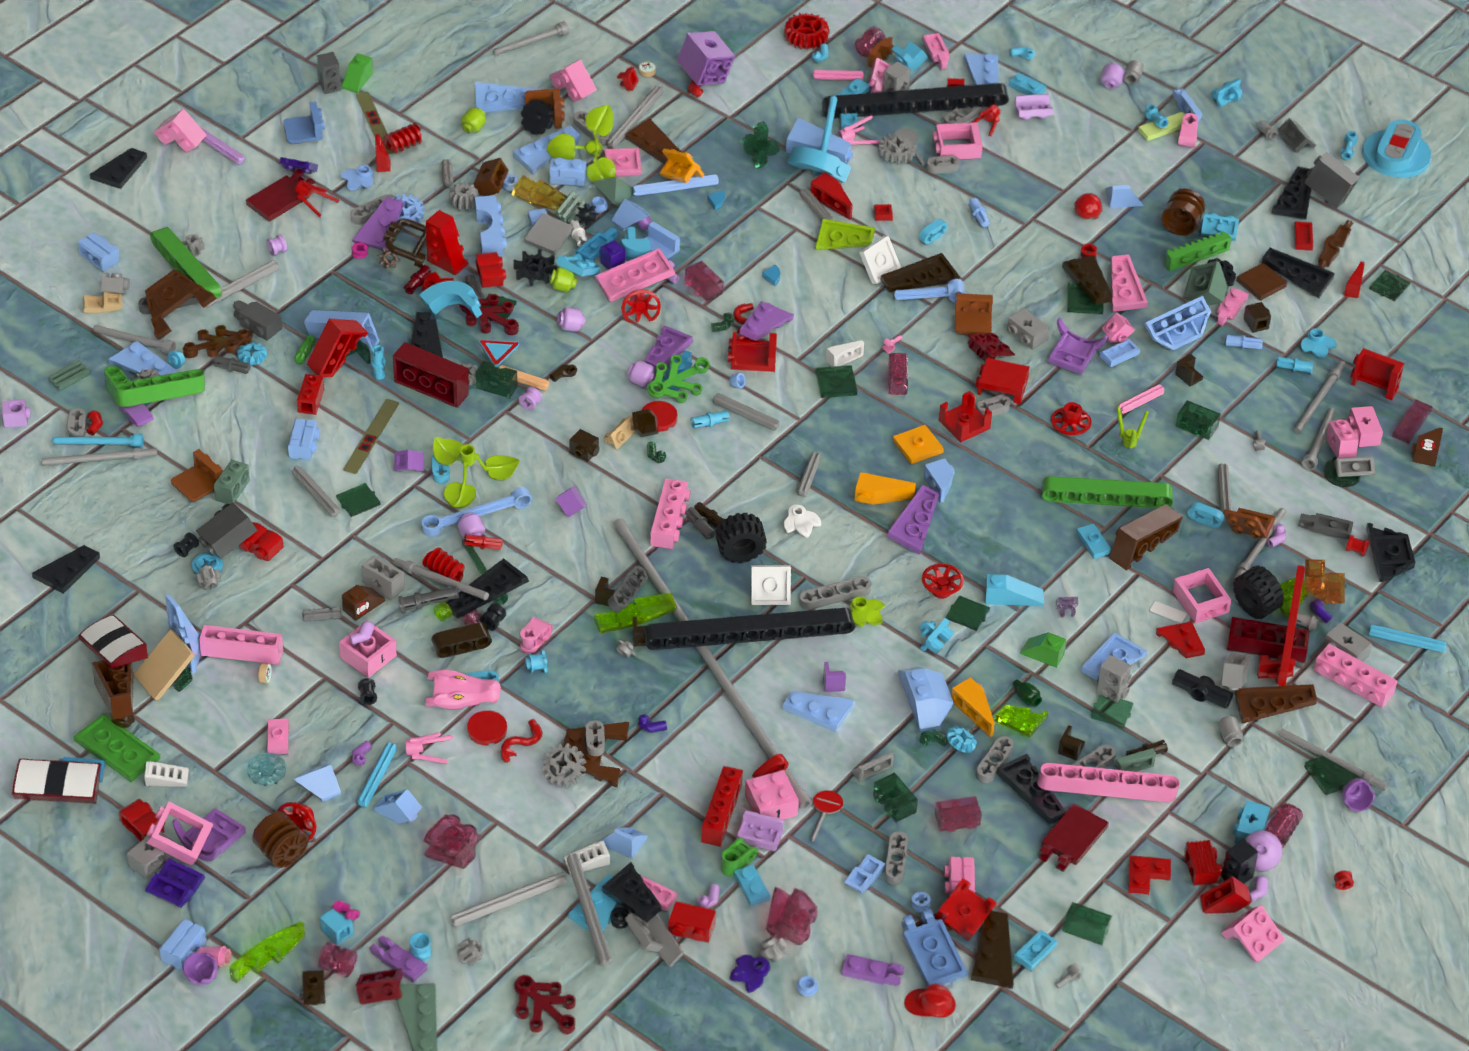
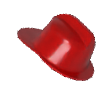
M931 984L927 988L915 989L908 993L904 1001L905 1008L917 1016L947 1017L956 1008V1002L951 992L941 984Z

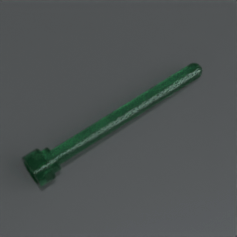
M464 546L480 574H484L487 569L473 546ZM507 593L494 599L493 602L499 605L505 604L508 600Z

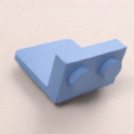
M309 102L310 116L283 120L288 143L323 140L322 130H325L324 119H322L321 108L317 107V102Z

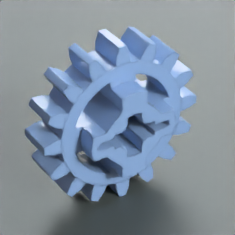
M403 193L402 197L396 194V197L392 198L404 203L398 220L410 219L420 223L421 219L424 218L425 207H423L422 201L418 202V197L413 199L412 194L407 197Z

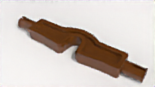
M1346 220V223L1340 225L1333 235L1327 237L1323 252L1319 256V267H1329L1339 255L1340 248L1338 247H1344L1351 233L1352 221Z

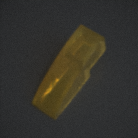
M524 175L516 183L511 193L528 203L553 210H558L568 197L542 180L536 183Z

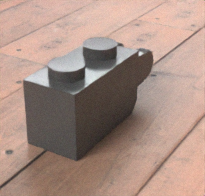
M239 300L234 301V317L240 320V325L244 329H248L266 341L282 330L281 316L258 302L246 304Z

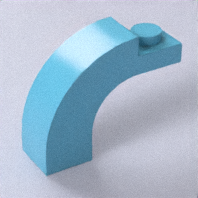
M804 146L793 147L787 163L800 170L810 169L821 173L825 172L841 183L846 182L851 166L841 162L838 157Z
M440 282L419 294L425 306L435 315L443 308L452 304L464 305L476 318L482 314L479 308L481 304L473 288L463 282Z

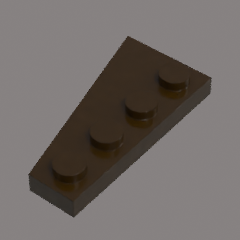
M943 253L883 274L880 280L889 292H894L896 290L948 284L953 279H960V276Z
M991 911L985 919L973 967L972 981L1013 989L1007 913Z

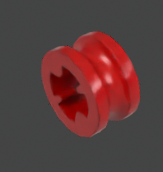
M1084 244L1081 248V257L1094 255L1096 258V246Z
M1339 871L1334 875L1337 889L1347 890L1354 885L1353 875L1350 871Z

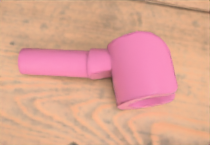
M899 335L892 340L885 339V346L882 348L887 353H891L895 349L894 344L901 340L902 337Z

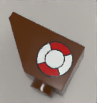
M1437 428L1418 436L1417 444L1413 443L1411 454H1414L1413 462L1435 467L1443 428Z
M355 585L342 594L343 611L355 621L385 602V598L373 588Z

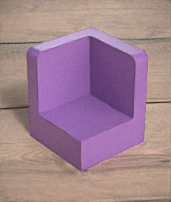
M412 450L394 452V471H424V453Z
M575 485L555 498L567 517H570L587 505Z
M824 662L823 680L825 692L845 691L846 673L843 671H829V663Z

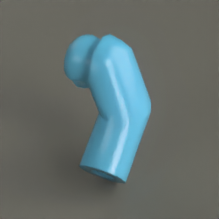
M826 44L820 45V52L812 53L813 61L820 63L827 59L829 56L828 46Z
M1029 47L1010 48L1011 57L1021 56L1030 60L1035 56L1034 50Z

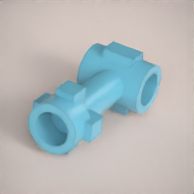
M1155 105L1146 106L1145 117L1148 121H1154L1155 125L1160 128L1167 127L1168 118L1166 116L1163 117L1161 114L1158 115V109Z
M1348 131L1345 134V149H1341V156L1345 160H1349L1354 156L1352 148L1355 147V144L1357 145L1358 140L1355 131Z

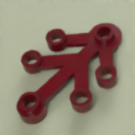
M490 294L486 299H478L481 306H494L479 307L482 312L480 315V330L482 333L491 332V323L488 322V318L504 326V332L507 335H516L519 332V324L515 319L507 320L495 314L511 313L513 311L512 302L506 301L502 306H496L499 303V297L496 294ZM459 304L460 309L466 313V324L468 326L476 325L477 318L467 307Z
M521 975L514 983V989L520 996L519 1005L516 1008V1016L519 1019H526L529 1016L528 996L534 1000L533 1018L530 1021V1030L532 1032L538 1033L543 1029V1021L541 1020L542 1009L558 1023V1029L563 1034H570L575 1030V1018L568 1014L562 1015L551 1005H563L568 1010L573 1009L576 1005V999L573 995L559 996L562 992V986L559 982H535L528 975ZM537 991H549L550 995H541Z

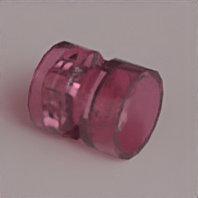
M869 27L855 42L857 52L861 56L869 57L870 51L875 45L885 39V35L879 28Z
M327 942L320 953L318 967L329 972L334 970L336 974L347 978L351 975L356 965L357 952L346 947L341 950L340 945Z

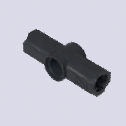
M1178 669L1172 680L1173 685L1190 692L1191 696L1199 702L1208 700L1223 708H1228L1234 693L1216 686L1214 681L1208 676H1201L1199 678Z

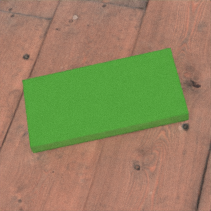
M104 713L74 736L76 743L98 759L105 761L106 765L130 782L145 772L146 762H157L161 759L158 752L126 729L113 724L111 718Z

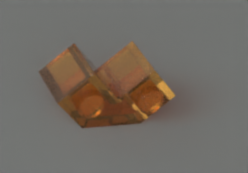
M1305 560V590L1324 603H1345V573H1325V560Z

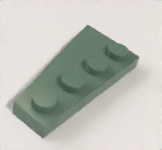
M435 983L400 985L402 997L396 1000L412 1050L437 1051Z

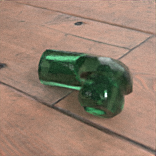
M724 313L722 322L711 323L712 332L728 330L734 323L733 314Z
M650 441L647 443L648 458L656 463H663L667 457L666 453H662V450L657 452L655 442Z
M188 666L179 675L180 679L173 685L178 692H181L193 679L192 671Z
M937 729L926 730L919 737V741L923 745L937 741L945 747L949 742L947 736Z

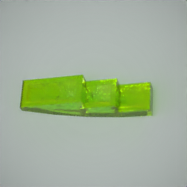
M672 593L634 598L633 604H628L621 612L595 614L594 620L599 633L602 634L632 627V617L635 616L637 617V625L659 618L676 610L677 605Z
M300 921L284 928L245 952L229 966L231 980L238 983L250 970L258 974L271 960L278 964L305 937L304 923Z

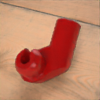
M692 80L688 86V91L692 95L700 97L703 94V90Z
M92 410L87 414V418H90L89 421L92 422L87 428V433L92 436L103 425L101 414L96 410Z

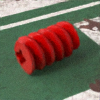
M416 123L407 125V127H403L401 130L398 129L395 132H390L389 135H384V145L388 151L392 150L394 154L398 153V149L402 152L404 147L409 149L410 144L414 147L416 142L418 144L422 143L421 130Z
M435 548L424 557L422 561L423 566L427 567L430 571L459 582L463 579L464 564L459 563L457 559L448 555L442 548Z

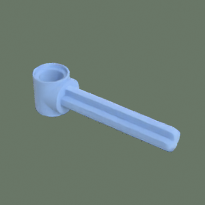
M953 279L949 281L947 287L894 291L895 300L948 297V300L956 303L957 293L965 294L964 283L960 279Z

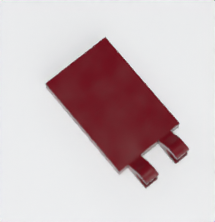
M297 169L291 177L286 175L247 198L246 205L270 222L303 202L297 198L298 194L295 193V188L301 180L309 184H314L315 181L312 178L305 180L301 177L304 172Z
M1074 803L1042 840V848L1040 849L1042 854L1039 856V859L1047 862L1053 853L1060 856L1057 860L1060 863L1056 868L1064 872L1070 863L1077 865L1108 828L1109 822Z

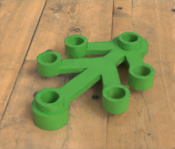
M673 355L670 359L671 369L669 378L663 382V374H665L667 366L663 362L657 363L655 367V380L650 382L647 387L648 394L653 398L668 396L676 398L678 403H685L688 397L685 391L678 392L668 389L674 386L690 390L695 396L700 395L703 389L701 384H693L683 380L697 373H706L710 366L709 361L704 357H700L695 361L693 367L677 374L682 358L679 355Z

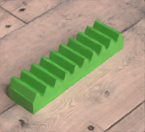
M1221 231V234L1215 233L1214 237L1209 235L1208 239L1206 237H1203L1202 241L1197 239V243L1191 241V245L1186 243L1185 247L1180 245L1179 249L1175 247L1173 251L1168 249L1165 267L1168 271H1172L1229 251L1231 236Z

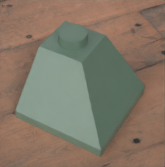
M1215 261L1191 267L1183 296L1185 300L1192 301L1203 296L1207 305H1214L1224 301L1227 284L1220 262Z

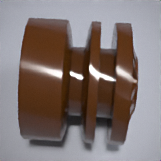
M1190 189L1174 191L1162 213L1161 220L1164 227L1175 235L1188 236L1196 230L1205 211L1204 199L1200 194Z
M280 811L266 816L254 829L252 835L253 843L279 868L296 862L308 846V837L285 812Z

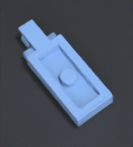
M1184 89L1174 90L1173 97L1178 102L1177 108L1184 114L1193 113L1197 115L1199 124L1201 119L1200 109H1198Z

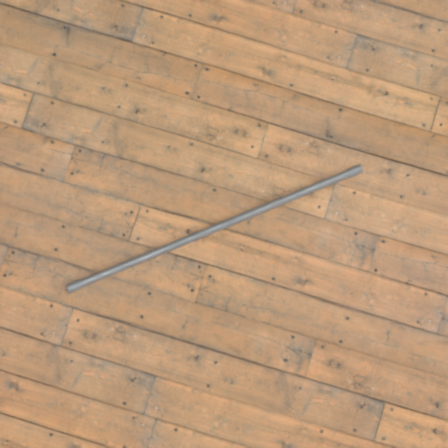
M622 518L616 519L613 523L614 527L645 569L678 621H689L632 535L625 521ZM696 647L769 759L778 754L708 647ZM787 767L785 773L797 795L798 804L802 809H805L812 802Z

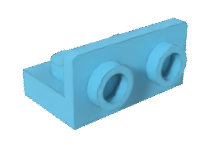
M1215 213L1204 214L1200 236L1209 237V235H1212L1214 237L1215 233L1221 234V231H1224L1231 236V241H1236L1239 219L1233 216H1218Z

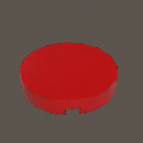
M653 401L642 408V410L651 409L657 416L658 431H666L669 427L676 425L678 420L677 410L670 403Z
M491 710L480 711L470 717L467 723V732L470 739L477 744H496L502 741L507 734V721L498 712Z

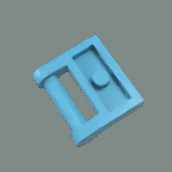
M573 254L569 257L563 255L557 258V264L560 267L580 276L599 274L601 267L595 265L594 261L584 260L580 254Z

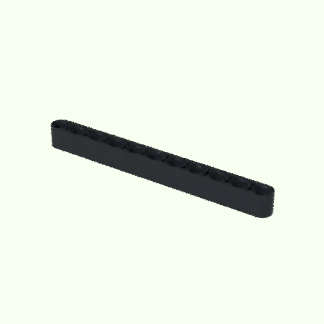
M1003 83L836 95L837 103L833 119L840 118V114L856 113L857 117L953 110L955 108L989 107L992 104L1003 106L1008 103L1009 96L1007 87ZM827 96L822 100L823 112L826 118L831 96Z
M833 608L654 623L646 625L642 631L648 649L663 650L848 634L854 631L856 626L849 608Z

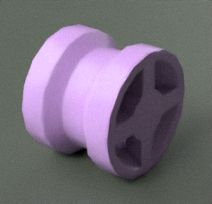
M281 234L277 235L274 239H267V247L271 255L274 256L280 251H287L286 241Z
M528 387L525 393L519 397L521 406L527 410H533L536 404L542 400V394L534 387Z

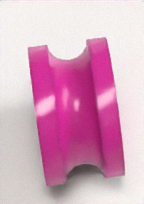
M357 242L352 245V256L354 258L362 259L368 255V246L365 243Z

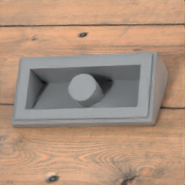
M1373 456L1336 458L1334 460L1338 477L1375 475Z
M894 752L887 753L857 767L852 771V774L860 782L893 767Z

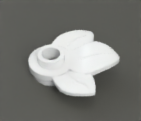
M798 504L792 505L789 508L788 517L784 520V528L787 533L796 530L806 538L810 536L813 526H821V520L816 513L806 511L803 506Z

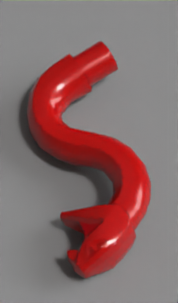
M744 303L737 306L733 312L735 321L744 325L747 319L742 317L741 314L753 310V304ZM739 334L740 336H737V339H741V340H749V339H750V338L745 337V336H743V335H741V334Z
M531 719L528 722L533 733L532 737L514 736L507 738L502 743L500 754L501 759L505 763L510 762L509 757L517 756V753L509 748L511 745L531 746L542 738V729L535 719Z

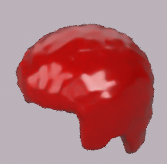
M1085 193L1080 195L1075 201L1074 210L1083 219H1090L1092 217L1097 219L1102 212V203L1097 195Z

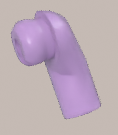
M364 621L361 624L359 633L349 635L351 644L369 640L374 630L373 623Z
M1256 876L1254 878V882H1256L1254 884L1255 889L1249 892L1251 903L1267 894L1268 880L1265 876Z
M716 884L710 885L709 895H702V898L701 896L697 898L698 906L708 909L717 904L720 887Z

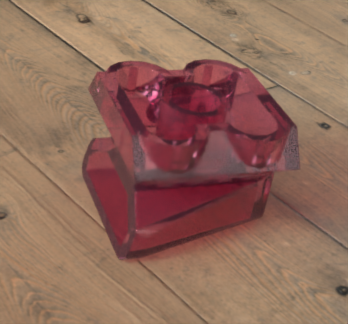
M445 814L425 835L423 842L430 845L425 852V856L465 869L476 856L475 847L482 835L477 833L473 825L461 823L457 815Z
M775 887L765 929L771 936H775L776 939L783 938L800 946L810 937V925L817 919V906L800 889L794 888L792 894L789 895L782 889Z

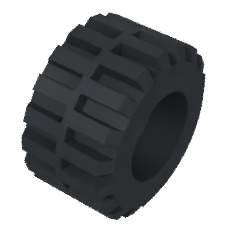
M735 513L733 516H727L728 518L723 519L715 530L721 556L727 561L731 560L733 563L749 562L751 559H756L766 549L767 544L762 521L755 517L754 514L748 515V513Z
M1257 565L1236 577L1233 582V592L1239 605L1248 615L1255 619L1265 618L1279 609L1284 603L1283 590L1280 583L1263 566Z

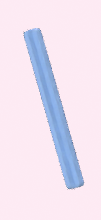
M714 174L703 176V178L693 177L688 183L671 180L633 186L634 196L717 185L718 176Z

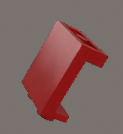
M733 332V339L729 338L728 348L732 350L728 351V362H731V370L775 372L777 333H770L769 341L737 339V332Z
M1363 348L1360 354L1355 355L1353 360L1355 367H1353L1350 374L1352 378L1351 385L1355 386L1357 381L1371 384L1387 390L1385 398L1393 400L1399 390L1404 363Z
M987 358L985 365L981 364L979 375L981 377L977 376L976 379L977 395H981L983 389L1014 395L1013 403L1021 404L1029 378L1030 366Z

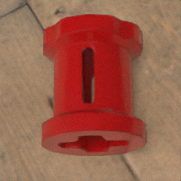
M1350 535L1346 551L1351 550L1360 553L1364 557L1370 541H1363L1354 538V535Z

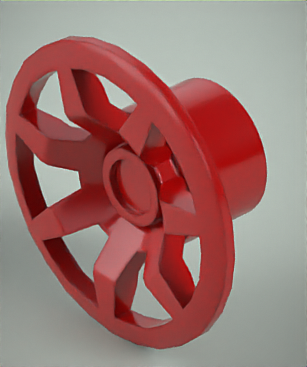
M639 289L629 293L624 298L621 306L623 317L631 323L634 321L628 318L629 315L636 313V322L640 321L641 314H644L649 321H653L658 317L661 309L660 300L657 295L646 289ZM652 298H655L657 305L649 304ZM627 303L632 308L625 313V305ZM648 309H657L655 315L651 318L650 314L648 313Z
M1075 402L1065 404L1064 407L1057 409L1051 417L1053 427L1066 435L1083 434L1090 429L1092 422L1089 414L1082 410L1081 405ZM1057 414L1062 416L1061 418H1055ZM1087 419L1088 425L1083 423L1082 421ZM1064 422L1061 428L1056 425V423ZM1078 424L1079 427L1084 429L1081 431H1077L1076 425ZM1070 425L1073 432H1069V431H1065V430H1066L1067 427Z
M939 563L931 565L924 570L922 584L935 597L943 599L962 588L964 577L956 567ZM938 567L946 568L944 574H941ZM933 569L936 576L927 573ZM951 569L954 570V571L958 574V575H952L951 577H949V573H950ZM925 578L931 580L932 583L928 585ZM960 579V584L957 585L953 581Z
M287 802L278 808L277 812H285L303 833L304 829L311 832L310 836H308V841L314 837L317 826L313 810L309 806ZM286 807H293V811H292V812H289V811H288L287 809H285V808H286Z

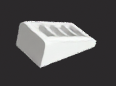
M860 340L827 348L826 362L835 369L862 357L864 354V341Z
M146 762V786L187 787L189 768L157 762Z
M604 841L594 843L572 853L578 855L583 872L610 865V855ZM565 856V857H564V861H565V864H566L567 869H568V871H569V874L571 875V872H570V869H569V866H568V863H567V856Z

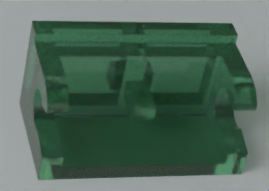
M1072 902L1066 913L1062 932L1102 945L1105 934L1107 935L1112 916Z

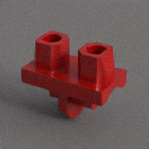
M1283 654L1277 656V660H1271L1268 655H1261L1257 671L1258 679L1275 678V682L1278 684ZM1290 659L1287 677H1293L1295 659Z

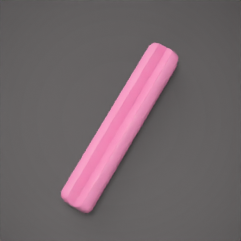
M814 70L813 78L853 81L858 78L863 80V72Z
M1158 384L1118 404L1121 414H1125L1164 394V387Z

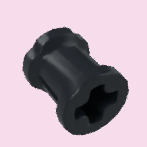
M188 532L173 547L179 556L185 558L191 549L199 546V541L194 534Z
M366 678L358 682V689L361 692L359 700L363 705H372L377 701V694L374 691L376 684L372 679Z

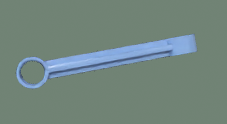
M518 487L508 497L440 518L436 515L425 516L422 519V531L426 536L434 537L440 534L441 528L457 524L460 517L466 513L482 516L514 505L516 508L522 509L531 504L532 497L526 487ZM429 524H435V525H437V526L431 527V528H430V527H426V526L429 525Z

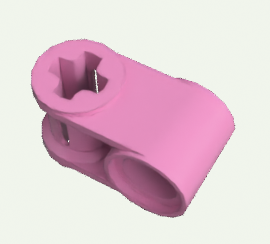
M1193 113L1184 115L1179 135V146L1195 148L1198 126L1197 115Z
M533 617L520 632V638L522 639L520 644L521 651L527 654L536 652L551 636L553 625Z

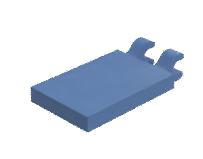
M930 908L922 910L923 915L920 918L924 925L916 927L912 915L903 917L904 921L901 924L905 931L902 936L927 987L931 984L943 985L967 976L968 972L942 919L935 920Z

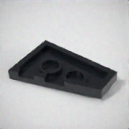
M130 148L90 173V179L122 189L147 159V153Z
M83 545L32 572V577L64 594L100 559V553Z

